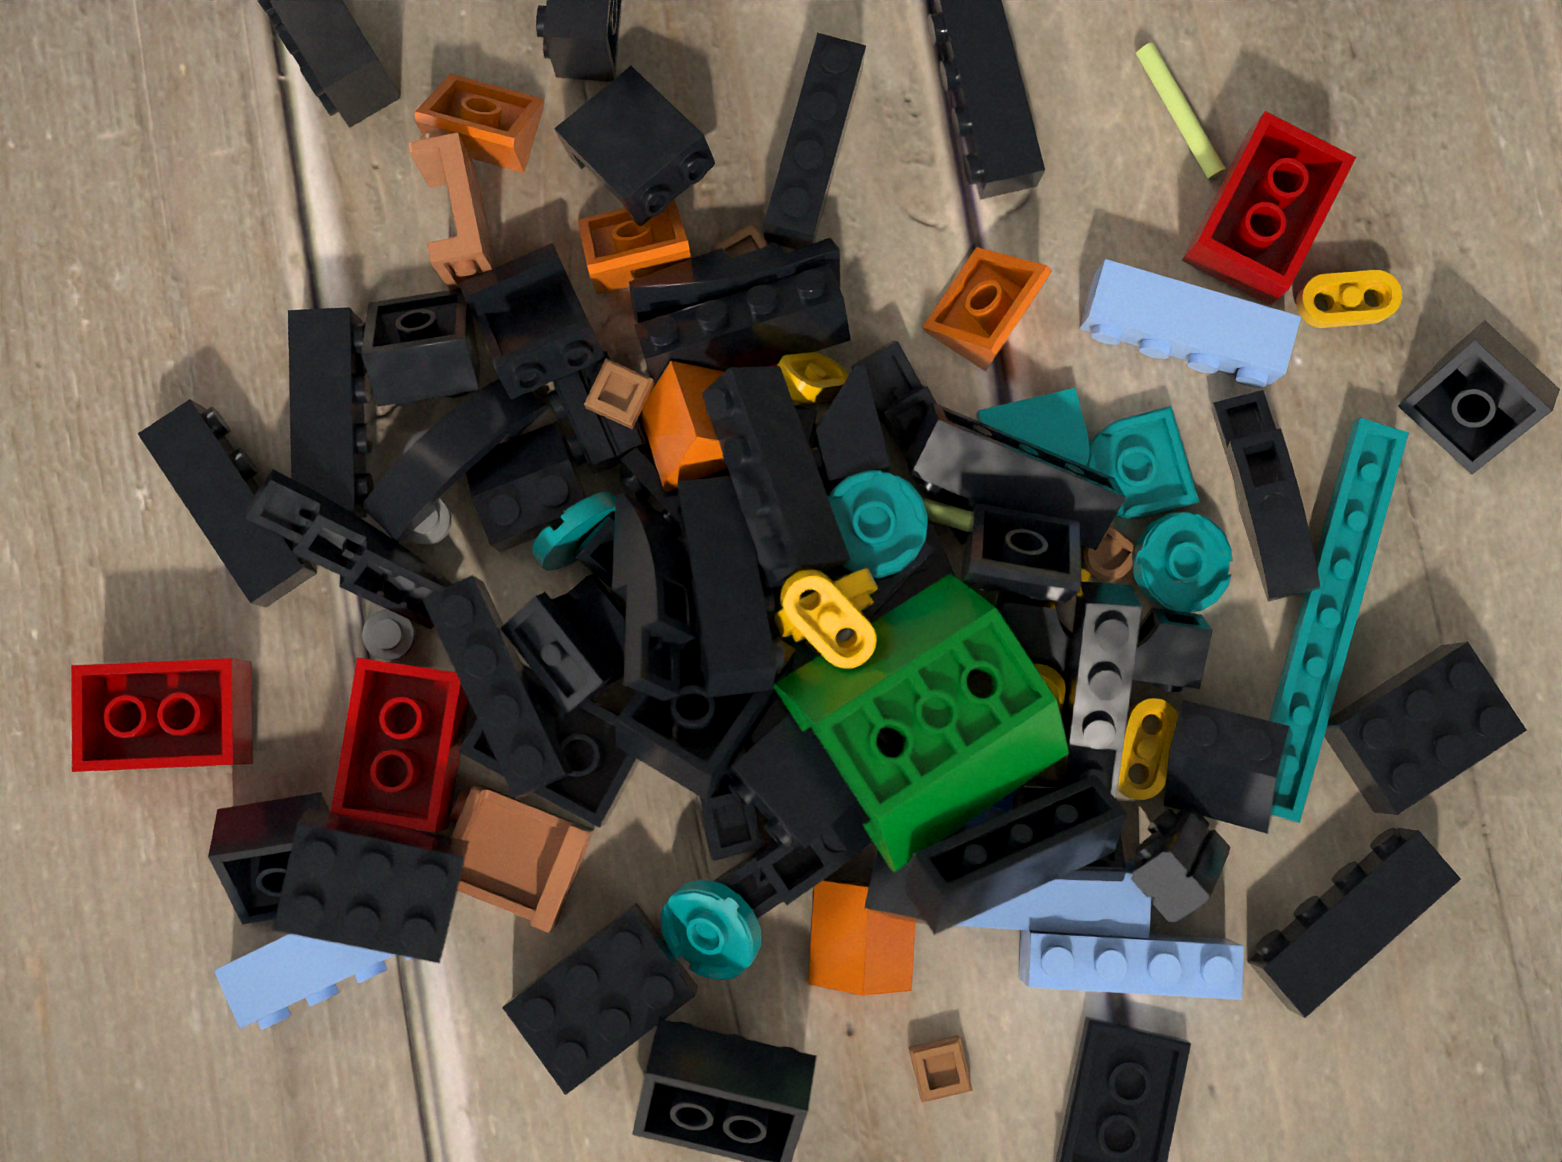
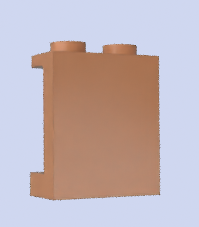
M432 131L422 135L420 140L409 142L408 149L411 158L429 187L448 186L458 236L428 242L427 248L432 266L448 289L452 290L461 288L460 283L496 268V262L477 169L458 132L450 134L447 131Z
M483 785L472 786L469 793L462 791L450 817L451 821L457 823L451 838L469 841L458 891L531 920V926L550 933L558 923L595 830Z

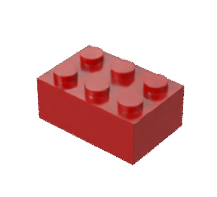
M1264 111L1246 134L1181 261L1271 306L1290 289L1356 157Z
M226 658L71 665L72 772L253 764L252 661Z
M357 658L330 813L431 832L448 829L460 759L459 751L462 747L469 699L456 672Z

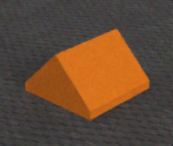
M450 73L415 111V123L422 135L432 131H447L450 134L458 132L471 159L524 173L543 112L544 99Z
M675 199L668 204L662 213L652 217L642 226H638L631 219L626 208L578 219L586 264L596 294L629 287V281L691 259L688 240Z
M976 247L922 328L926 333L986 372L1052 271L1045 264Z
M670 361L644 404L640 417L665 492L678 488V481L701 479L728 468L724 462L723 453L702 393L724 371Z
M822 880L814 886L808 985L861 996L912 991L915 922L891 918L864 908L870 882Z

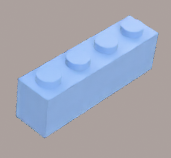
M1105 259L1094 275L1079 329L1091 332V337L1101 343L1117 345L1122 341L1139 346V352L1146 356L1157 359H1167L1169 356L1188 361V367L1204 373H1216L1220 370L1237 375L1236 381L1243 385L1261 388L1265 387L1266 384L1271 385L1286 374L1301 316Z
M1125 860L1126 874L1123 882L1052 880L955 926L1149 939L1151 897H1146L1131 880L1137 861Z
M1021 930L1019 979L1029 988L1242 1000L1244 946L1227 938L1150 933L1148 939Z
M289 934L215 969L214 972L239 1029L257 1021L260 1029L263 1030L290 1017L291 1013L288 1006L306 998L309 1007L338 994L339 990L336 983L354 975L359 984L386 971L387 966L384 960L394 956V954Z

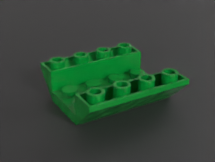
M951 573L871 623L876 636V644L872 655L861 665L852 668H841L833 665L823 655H820L773 685L802 732L810 727L813 729L871 820L863 824V827L892 872H896L912 860L913 853L940 842L1069 753L1058 703L1051 690L996 607ZM970 670H981L989 676L992 690L988 698H977L969 692L966 678ZM889 727L895 729L901 735L903 750L897 758H888L878 751L876 736L881 728Z

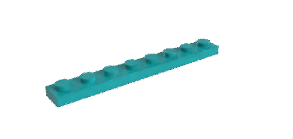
M1364 418L1353 421L1315 554L1320 588L1304 593L1268 720L1288 725L1293 732L1273 816L1300 823L1409 435V432Z

